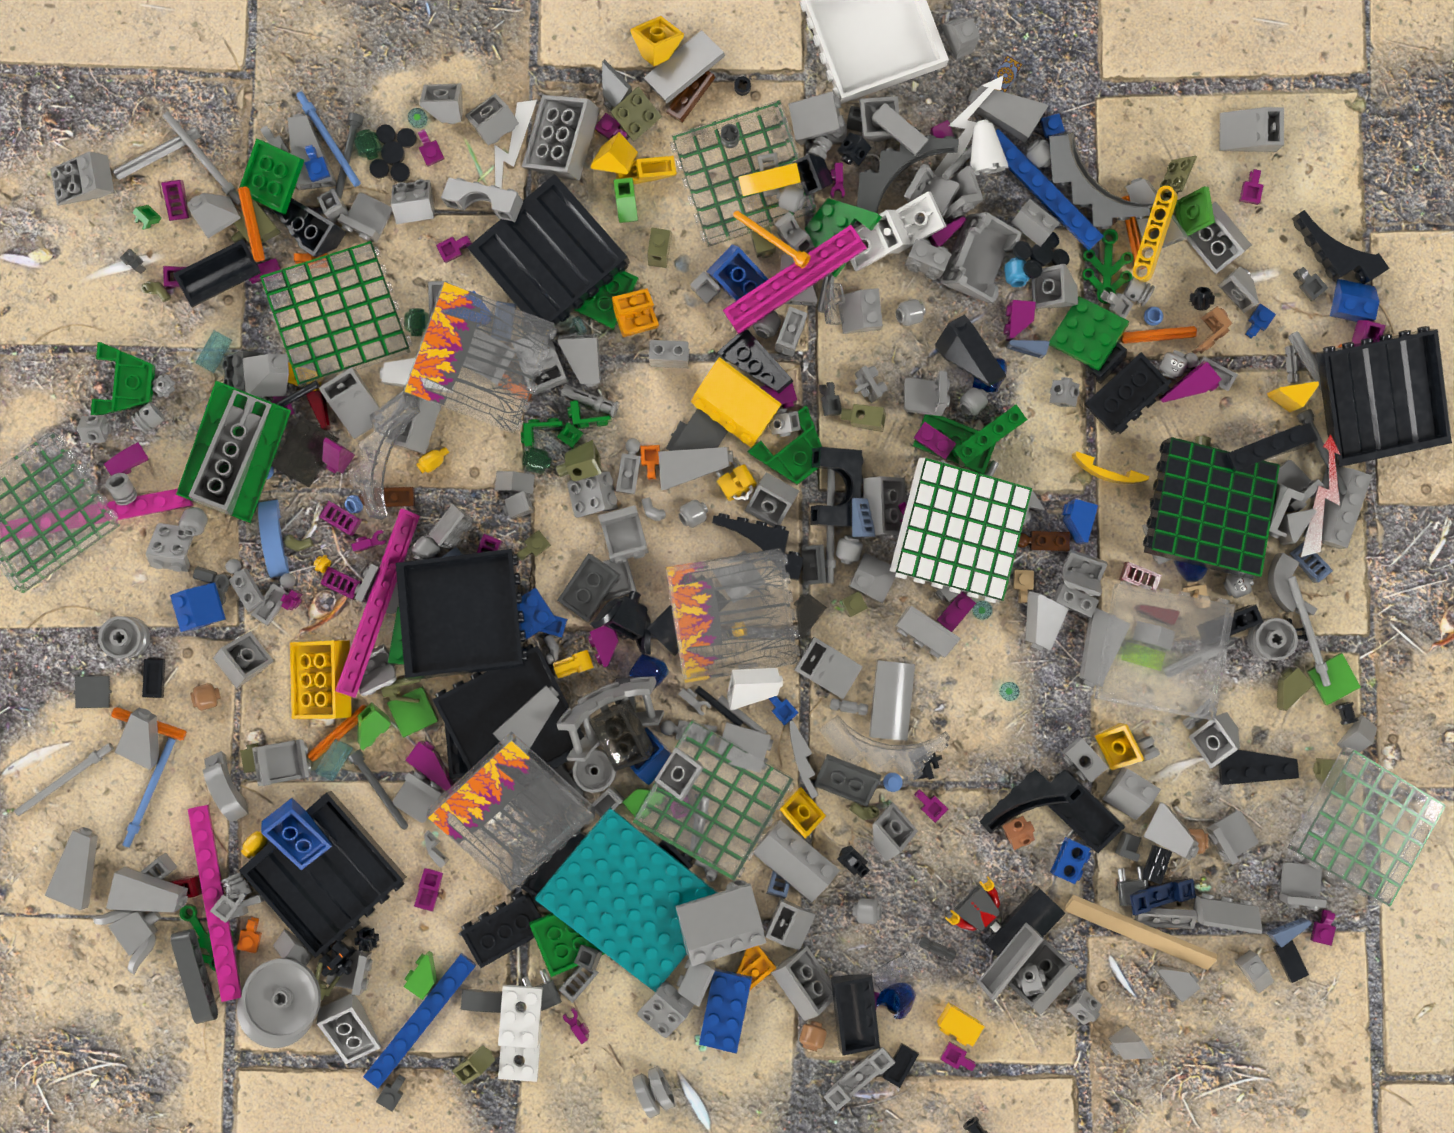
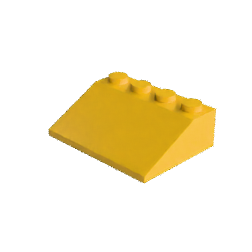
M720 357L691 400V403L696 408L702 410L712 420L718 422L728 432L734 434L751 448L762 436L782 405Z
M350 640L290 642L292 719L352 717L351 696L335 691L350 651Z

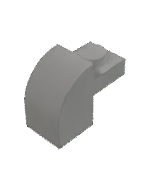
M787 212L775 223L778 230L777 234L781 240L796 251H805L807 253L814 247L809 234L799 227L796 219L790 212Z

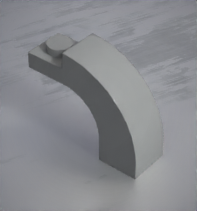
M1277 553L1268 571L1270 594L1276 604L1285 612H1294L1295 610L1299 614L1288 578L1293 576L1300 562L1285 553ZM1304 601L1308 616L1314 615L1317 608Z
M220 751L205 758L204 778L213 800L223 815L230 822L248 815L246 799L238 792L229 775L226 755Z

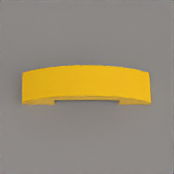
M1077 451L1072 454L1073 460L1082 469L1108 482L1135 484L1147 481L1150 477L1133 470L1126 472L1124 476L1094 466L1095 457Z

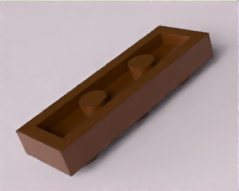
M706 71L679 93L666 110L667 114L683 123L716 78L714 74Z

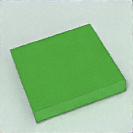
M1204 186L1176 202V218L1187 236L1215 223L1209 187Z
M1339 653L1325 661L1331 685L1323 686L1320 675L1316 672L1315 667L1307 671L1325 705H1329L1361 688L1343 653Z
M423 686L401 696L419 699V703L399 700L387 703L403 738L439 721Z

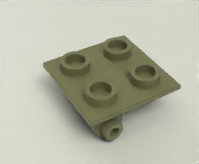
M639 86L610 111L633 142L662 117Z
M1197 156L1172 160L1167 167V173L1160 184V188L1170 186L1177 195L1178 192H1182ZM1172 192L1165 193L1167 194V197H1169L1170 199L1172 196Z

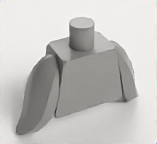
M113 910L103 915L92 916L94 924H110L108 926L127 954L129 956L132 955L128 964V971L135 975L138 967L155 945V933L158 930L154 923L161 919L159 912L151 911L146 914L145 911Z

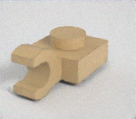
M1013 570V589L1019 590L1018 603H1027L1028 590H1033L1034 571Z

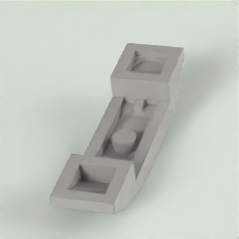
M881 1047L850 1069L823 1097L837 1112L851 1100V1097L878 1074H883L896 1062L884 1047Z

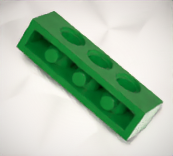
M1016 404L952 450L951 453L960 466L963 467L1028 419Z

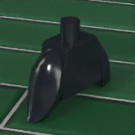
M631 591L629 597L624 596L620 599L610 600L590 625L594 629L604 625L633 641L636 640L640 652L650 655L652 633L647 628L651 625V620L647 614V607L639 603L641 594Z

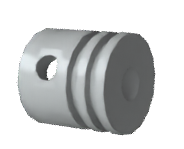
M1133 276L1123 295L1133 302L1137 301V304L1141 303V306L1144 307L1151 297L1155 286H1150V283L1141 282Z
M149 402L139 412L137 411L135 415L131 416L133 422L145 434L165 420L161 411L152 402Z
M117 473L106 481V487L116 504L127 505L136 499L137 492L127 474Z
M240 872L221 880V883H224L222 885L223 888L226 887V894H249L252 890L247 879L244 880L245 877Z

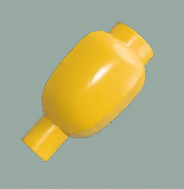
M443 447L441 450H431L419 458L416 466L422 474L424 472L430 473L442 464L444 456L450 452L446 447Z
M261 831L253 832L243 842V849L240 852L250 859L251 856H255L265 847L267 838Z

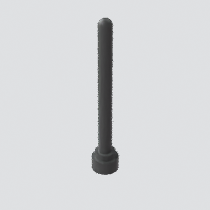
M352 112L348 114L347 121L350 128L343 154L348 164L350 163L357 128H360L364 116ZM340 167L335 189L340 198H342L347 176L342 167Z
M1311 409L1299 413L1297 418L1303 425L1311 423L1318 438L1314 443L1329 471V453L1323 447L1324 443L1313 423L1314 414ZM1336 469L1338 491L1341 495H1345L1347 488Z
M361 749L347 757L351 764L353 763L359 767L403 830L407 829L408 823L396 806L393 805L387 793L364 762V754Z

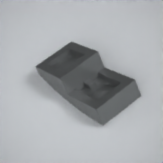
M462 989L460 1009L501 1013L502 991Z

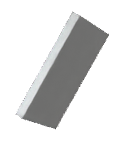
M701 30L675 51L669 60L659 64L643 78L668 103L724 58L725 53Z

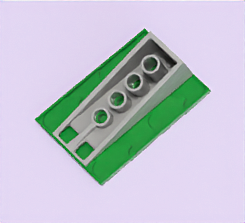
M215 381L176 495L251 524L290 418L291 410Z

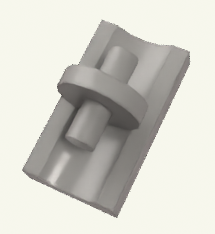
M864 366L855 373L857 377L855 383L858 386L854 389L855 394L861 392L863 397L867 396L871 403L878 400L888 390L884 382L876 384L873 379L878 376L875 366L868 368Z

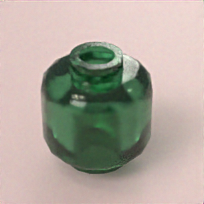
M369 129L362 130L356 134L354 145L358 155L362 158H367V160L377 158L378 153L382 150L377 134Z
M409 308V311L404 314V329L407 332H411V336H423V332H427L429 314L424 312L422 308Z
M531 447L528 451L525 450L522 465L525 466L528 472L543 474L546 468H550L551 458L548 457L546 450Z

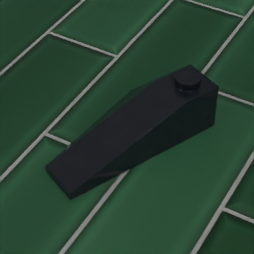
M293 198L290 200L286 214L273 210L281 222L288 228L289 233L296 239L300 248L316 258L336 249L347 233L333 222Z
M965 314L947 324L935 343V348L945 360L955 363L961 370L965 369L970 372L973 377L989 387L1006 378L1005 372Z

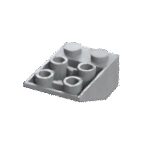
M1262 107L1220 113L1219 151L1277 152L1284 146V107Z
M89 151L50 169L58 206L102 198L114 193L108 155Z
M538 333L531 335L537 340L543 341L546 346L535 341L530 336L527 337L533 342L525 338L515 342L532 347V349L513 343L516 352L524 351L520 354L519 358L525 361L523 363L519 361L522 372L534 376V380L525 377L532 395L568 382L550 334L547 335L549 338Z
M352 367L319 387L331 408L354 439L387 419L358 372Z
M452 504L429 535L439 546L448 549L455 548L461 541L459 537L462 533H467L473 524L471 522L473 518Z
M813 637L794 670L844 699L863 666L816 637Z

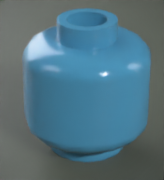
M1017 257L1010 259L1004 266L1006 282L1012 287H1022L1030 279L1024 272V264L1027 261L1020 260Z

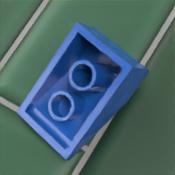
M733 244L706 271L735 301L769 280L741 248Z
M293 798L280 806L261 823V833L300 870L304 869L332 847V844L310 815Z

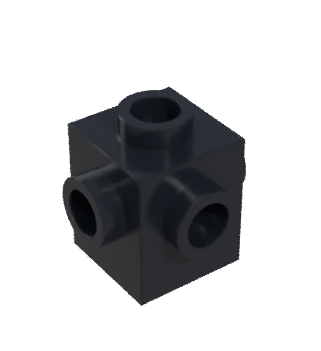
M850 132L837 152L842 156L841 160L847 165L854 164L860 166L872 147L862 136Z

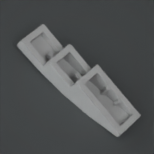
M791 719L789 721V730L794 758L801 778L813 799L818 796V793L809 778L814 776L815 772L806 759L812 752Z

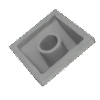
M898 96L860 99L863 138L876 142L893 138L872 120V117L884 103L899 114Z
M1310 509L1285 514L1278 529L1287 533V536H1279V543L1281 545L1295 544L1317 511Z
M675 747L654 781L680 801H683L704 767L701 762Z

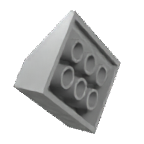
M542 95L522 167L552 176L555 174L563 179L580 181L600 108L589 99Z
M750 883L676 906L683 941L691 966L766 943L763 925Z

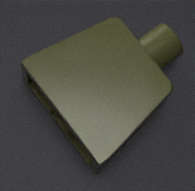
M253 200L252 203L261 242L264 243L281 232L261 206ZM242 211L239 214L241 218L234 222V225L239 230L231 237L234 243L242 239L250 243Z
M651 228L648 266L667 268L672 237L671 230Z
M854 404L853 410L842 408L841 420L851 421L853 427L883 432L886 412L883 407ZM860 415H865L864 418L858 419Z
M593 440L565 453V463L556 466L560 477L569 474L572 481H579L602 474L600 453Z

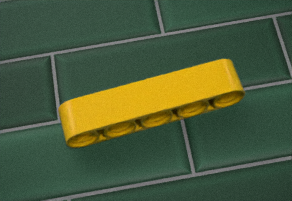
M1170 186L1161 187L1156 194L1135 260L1133 276L1141 282H1147L1153 277L1178 196ZM1166 192H1172L1171 198L1164 201L1163 195ZM1160 211H1165V217L1157 220V214ZM1154 230H1159V236L1156 239H1151V233ZM1153 249V255L1150 258H1145L1146 250ZM1141 268H1147V274L1144 277H1139V270Z

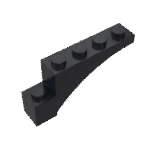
M1305 210L1292 218L1294 227L1302 233L1306 245L1312 248L1316 260L1322 263L1327 276L1333 281L1353 270L1356 279L1362 284H1366L1390 269L1380 253L1375 255L1362 252L1332 238L1311 219Z
M1307 423L1302 426L1297 425L1246 445L1226 455L1235 472L1264 460L1311 445L1318 438L1311 423Z
M719 513L718 516H713L712 523L714 525L728 528L743 535L765 553L771 551L769 553L775 552L770 557L771 559L782 557L780 560L778 558L777 562L776 559L772 560L774 564L782 563L779 565L783 568L779 566L778 568L783 570L780 574L784 575H780V577L799 581L803 557H800V553L793 551L785 554L789 531L786 530L785 526L775 525L774 528L768 527L766 522L756 521V524L749 523V519L737 517V520L729 519L730 515Z
M1035 769L1027 774L1018 786L1012 788L1011 792L1004 799H1001L990 812L986 813L979 822L991 834L1010 819L1034 808L1059 803H1069L1072 805L1085 793V790L1065 770L1057 774L1050 783Z

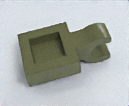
M538 530L524 541L527 547L520 550L517 555L522 561L531 553L537 557L549 548L551 544Z

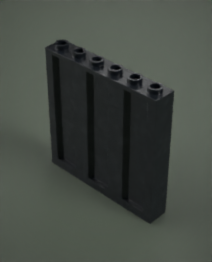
M555 174L523 200L516 222L500 219L467 247L528 319H543V322L529 320L534 327L538 326V324H554L544 326L552 331L543 327H535L543 335L553 332L559 322L567 320L572 311L580 309L584 305L585 300L589 297H594L604 284L608 285L611 283L614 276L619 272L625 271L630 263L628 256Z
M1430 326L1418 327L1415 332H1411V330L1399 331L1396 336L1385 334L1380 335V339L1377 340L1366 338L1362 339L1361 343L1358 344L1347 342L1343 343L1340 348L1328 346L1324 347L1323 351L1316 352L1328 437L1331 434L1340 453L1339 455L1334 452L1336 466L1343 467L1452 443L1438 329H1430Z
M332 791L326 792L306 810L332 844V847L304 869L300 870L270 842L239 870L315 958L320 954L325 956L332 949L330 947L332 943L343 940L347 936L345 932L349 928L353 931L361 924L360 918L364 915L366 918L376 910L374 906L378 902L382 905L390 898L388 894L393 889L398 891L405 884L403 880L407 878Z

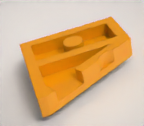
M758 945L746 949L736 973L752 977L751 990L777 967Z

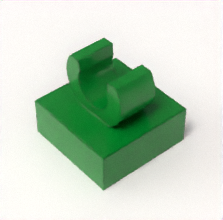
M149 205L135 207L133 214L136 216L135 222H142L144 224L143 230L149 229L152 224L159 223L162 218Z
M567 422L557 438L573 449L584 433Z

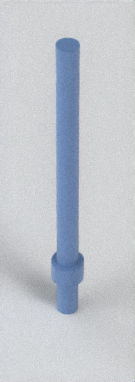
M302 91L298 92L296 96L303 106V111L311 118L353 186H359L361 182L318 117L316 108L312 102L308 101Z
M168 738L134 819L128 825V833L122 844L125 847L130 848L135 834H138L141 828V820L176 742L174 738Z

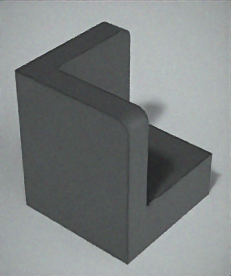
M1122 831L1115 853L1138 862L1140 854L1136 852L1141 838Z

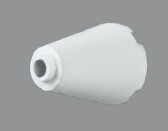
M988 120L978 121L977 125L973 127L970 166H972L975 175H980V171L987 175L1009 168L994 125L989 123Z

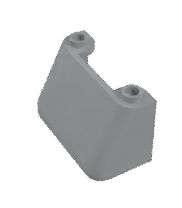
M988 212L968 215L960 228L951 251L952 254L941 276V284L984 302L994 303L999 295L998 287L993 284L1006 251L1012 250L1014 245L1020 241L1022 232Z

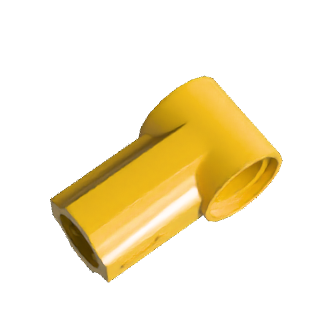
M588 650L553 663L557 678H563L576 672L580 673L594 668Z

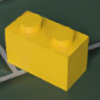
M948 1002L937 1020L941 1032L948 1036L950 1034L956 1036V1040L964 1046L969 1044L973 1047L985 1027L981 1021Z

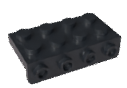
M1140 352L1084 405L1112 435L1117 432L1121 434L1129 427L1127 423L1131 419L1135 421L1143 414L1141 410L1145 406L1149 408L1156 402L1155 397L1159 393L1163 395L1170 389L1168 385L1172 381L1170 379L1167 380L1145 355Z
M522 891L511 897V902L506 904L504 901L495 906L496 910L490 914L486 911L479 915L478 921L474 923L469 921L461 926L462 930L458 934L465 940L480 969L535 938L529 923L542 918V915L528 892L525 894Z

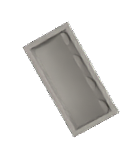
M877 660L869 737L908 740L915 664Z
M1028 923L1023 925L977 982L993 1001L1044 940L1038 931Z

